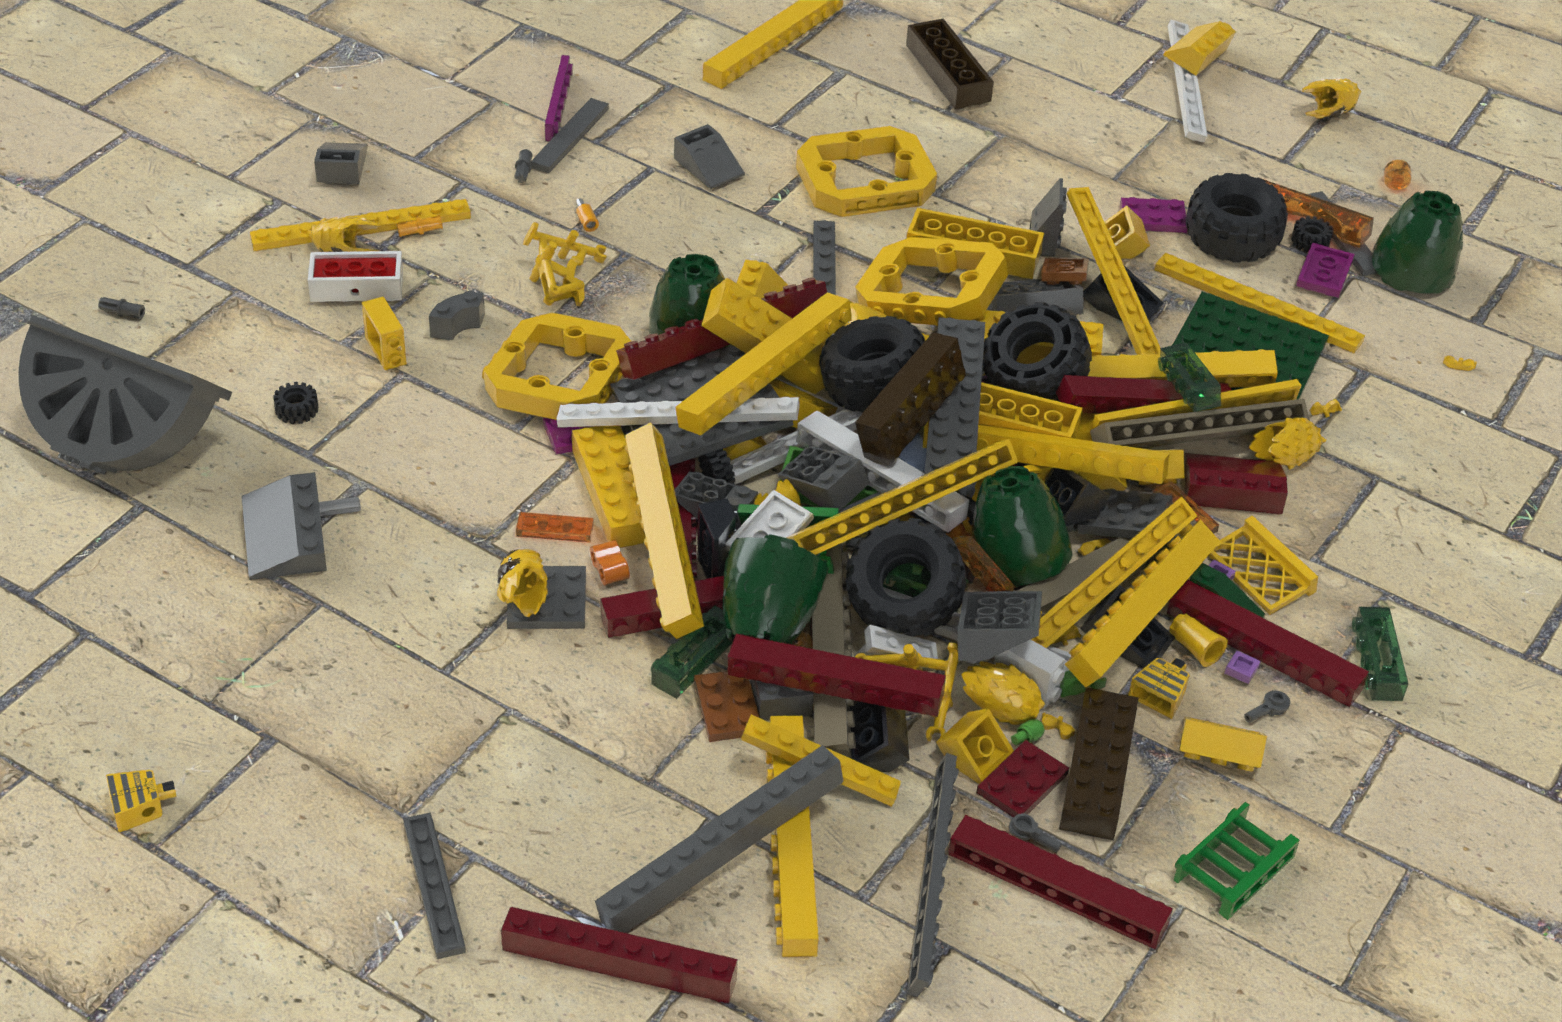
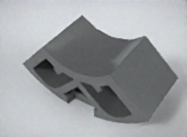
M466 291L463 294L449 297L438 303L429 314L430 338L453 340L463 330L480 328L485 316L484 293Z

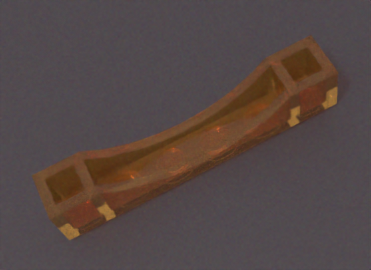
M1265 180L1266 183L1272 184L1278 189V193L1283 195L1288 214L1305 218L1310 216L1311 219L1315 216L1317 220L1322 218L1324 222L1328 221L1330 223L1329 226L1332 225L1333 233L1341 242L1360 248L1372 235L1374 217Z

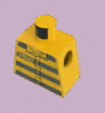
M1156 658L1132 678L1128 695L1139 697L1138 702L1172 719L1183 699L1190 677L1189 673L1185 671L1187 668L1185 662L1175 658L1169 663L1161 658Z
M150 769L106 775L119 833L160 818L163 815L160 801L177 797L173 780L156 784L154 773Z

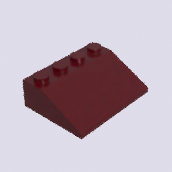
M1184 453L1185 501L1188 505L1283 514L1288 488L1287 477L1281 464L1274 461Z

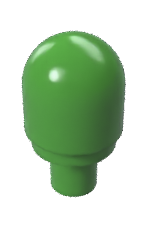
M1030 719L1017 728V733L1011 736L1012 743L1017 746L1025 740L1031 743L1037 741L1044 735L1045 728L1043 723L1037 719Z

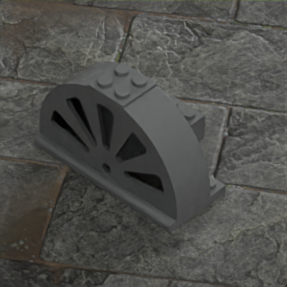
M30 314L27 321L30 327L22 346L18 371L20 396L25 412L34 429L51 446L50 449L59 452L58 458L76 463L89 470L105 475L106 471L117 473V471L139 470L167 460L183 449L197 435L208 419L215 401L219 402L220 398L229 401L232 395L231 391L193 374Z

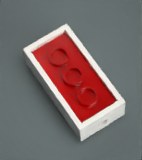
M401 251L310 253L308 272L310 302L368 301L384 296L386 301L402 300L403 263Z

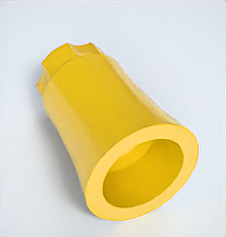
M1187 614L1176 616L1169 627V632L1175 639L1188 649L1204 667H1209L1216 663L1227 648V639L1213 632Z

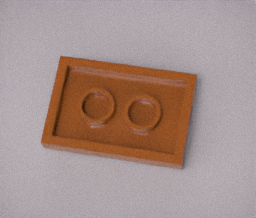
M1045 258L1041 272V281H1047V284L1051 285L1060 284V281H1069V284L1073 285L1082 284V281H1087L1089 258Z
M728 671L694 675V684L709 742L741 738L750 715L752 714L759 718L749 679L728 675Z

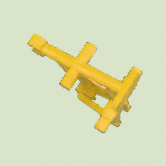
M533 222L523 241V245L526 246L530 244L532 239L539 241V255L535 259L536 264L532 269L529 277L530 280L537 282L540 277L545 295L543 302L546 305L551 306L556 301L574 297L576 306H581L585 299L584 282L574 277L575 269L583 264L586 254L594 256L596 262L604 263L607 255H604L606 247L604 245H597L594 248L575 242L579 235L576 230H571L566 239L538 232L539 224ZM557 246L561 247L557 254L560 259H565L570 250L577 252L576 256L571 257L566 267L551 260ZM554 273L564 277L563 285H556Z
M950 642L948 644V661L922 657L911 644H906L903 647L904 654L865 655L864 653H858L855 656L856 658L917 670L929 668L945 671L944 697L938 717L932 716L935 718L934 724L926 730V738L928 742H931L934 733H940V738L946 733L944 724L947 710L953 706L951 692L958 665L957 643Z

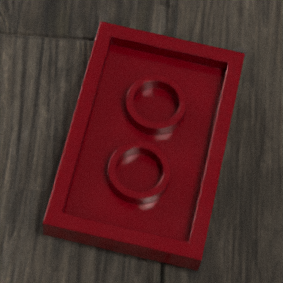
M1025 740L977 786L976 793L1013 818L1018 814H1029L1069 774L1070 767Z

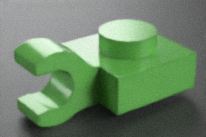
M1070 670L1065 671L1064 678L1060 683V688L1062 689L1061 698L1085 692L1086 688ZM1106 677L1096 680L1089 687L1094 689L1104 688L1107 681Z

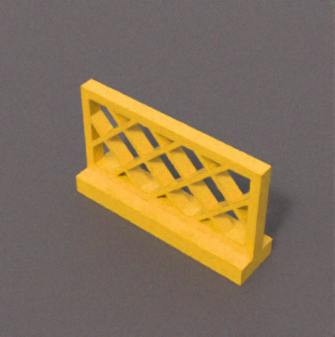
M1253 515L1245 519L1244 526L1222 538L1221 542L1208 555L1212 560H1216L1233 569L1232 564L1247 565L1246 572L1236 571L1233 580L1269 615H1272L1304 594L1311 596L1317 592L1318 576ZM1244 536L1250 541V544H1235V540ZM1220 549L1231 550L1230 557L1219 556L1216 551ZM1234 550L1249 552L1248 559L1233 557ZM1251 552L1263 553L1266 556V560L1251 559ZM1250 566L1265 567L1264 574L1250 573ZM1268 567L1279 568L1282 571V576L1267 574ZM1248 579L1262 580L1263 588L1252 587L1248 583ZM1266 581L1281 582V590L1266 588ZM1284 583L1296 584L1299 588L1295 591L1284 590ZM1265 595L1280 596V600L1271 605L1264 597Z

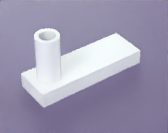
M869 625L864 630L866 644L854 655L855 657L858 653H864L865 655L904 654L903 647L906 644H911L922 657L938 659L936 642L898 634L873 625Z

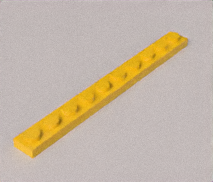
M1089 187L1069 188L1067 197L1136 354H1163Z
M457 199L449 202L390 209L388 211L370 212L346 217L366 218L369 221L380 224V227L377 229H367L357 235L359 236L398 230L397 223L414 221L418 217L424 219L440 215L442 223L471 219V211L466 199ZM319 221L249 231L253 251L313 243L308 231L312 230V225H316Z
M1164 253L1155 263L1154 270L1228 301H1234L1237 304L1254 308L1257 311L1329 335L1328 343L1354 354L1364 342L1365 335L1354 329L1342 326L1332 320L1325 319L1313 312H1308L1174 255Z
M1297 379L1097 414L1094 417L1091 430L1107 422L1296 400L1301 384Z
M1180 497L1045 613L1040 618L1039 636L1031 640L1045 648L1049 647L1194 520L1197 514L1183 497Z

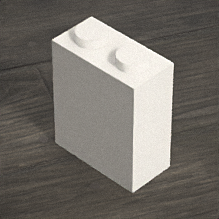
M1031 639L995 656V665L996 663H1003L1009 666L1012 663L1021 673L1024 672L1029 679L1032 678L1041 691V699L1045 703L1043 709L1051 702H1056L1062 692L1060 683L1065 675L1063 670L1065 658Z

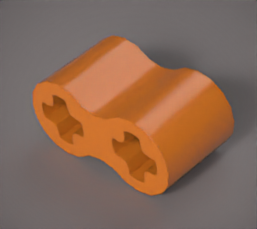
M615 540L590 547L593 565L598 570L603 585L630 578L627 561L622 556Z

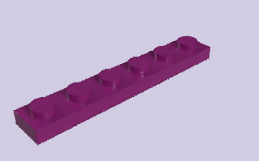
M570 55L561 56L545 120V141L548 142L559 132V122H562V110L565 109V99L568 97V87H570L571 76H573V64H570Z

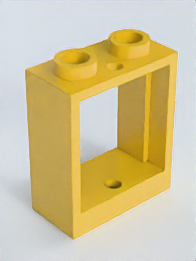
M384 296L362 302L365 338L383 369L389 370L406 365L404 329Z

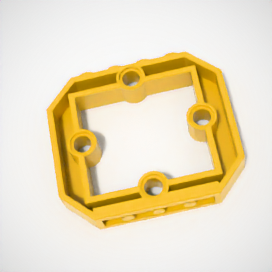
M892 126L811 136L797 150L796 169L814 207L840 217L922 206L936 190L937 172L918 137L915 134ZM894 152L896 156L895 175L899 178L908 179L891 183L875 179L870 181L868 186L837 190L835 186L836 164L832 160H857L862 156Z
M909 237L882 247L855 286L859 304L877 310L887 316L896 317L899 320L904 319L914 324L938 326L939 318L973 320L983 316L1006 280L1008 271L1005 256L993 243ZM907 265L938 267V270L943 273L954 272L957 269L969 270L963 272L959 277L961 292L957 298L923 295L920 292L897 293L903 288L901 274Z
M552 312L521 320L518 326L512 330L508 339L503 342L499 351L493 355L490 363L484 367L482 378L485 381V390L498 408L554 420L557 419L560 405L604 404L612 395L610 384L618 382L623 378L616 350L624 348V344L631 342V340L620 326ZM539 343L563 347L565 353L569 356L577 357L584 355L586 352L604 356L602 359H595L589 363V379L580 391L551 385L549 378L543 375H535L528 379L515 377L518 372L526 369V361Z

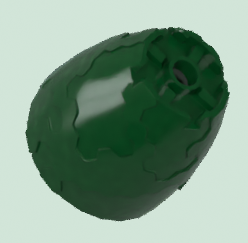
M1427 190L1420 194L1421 192H1416L1399 207L1395 215L1384 226L1373 248L1372 264L1374 269L1381 276L1383 282L1399 291L1407 290L1425 294L1440 293L1450 288L1456 278L1460 254L1463 249V222L1460 207L1457 203L1454 204L1452 202L1453 199L1449 195L1439 191Z
M687 254L685 258L677 257L671 261L658 282L649 311V335H660L665 333L667 328L675 326L680 328L685 326V322L689 320H702L704 318L711 290L725 280L719 265L713 258L707 255Z
M1009 466L996 471L995 476L991 477L990 475L983 480L975 504L972 525V548L975 561L979 564L978 571L980 574L992 581L993 584L1007 588H1017L1019 585L1033 584L1060 574L1073 556L1063 512L1045 482L1037 473L1029 472L1023 466Z
M769 534L764 538H736L731 544L724 571L723 614L728 640L733 644L736 634L792 645L802 633L817 607V602L828 575L827 560L821 559L812 552L799 547L795 540Z

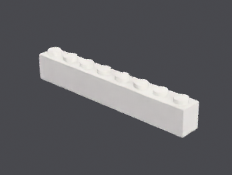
M815 411L798 423L797 443L806 448L811 445L860 459L870 481L868 485L882 494L924 475L923 472L899 458H896L890 466L878 464L864 458L858 434L819 411ZM954 491L913 510V512L944 531L949 532L967 519L969 499Z

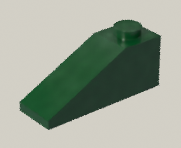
M1202 563L1190 577L1191 582L1262 618L1265 617V613L1224 573Z

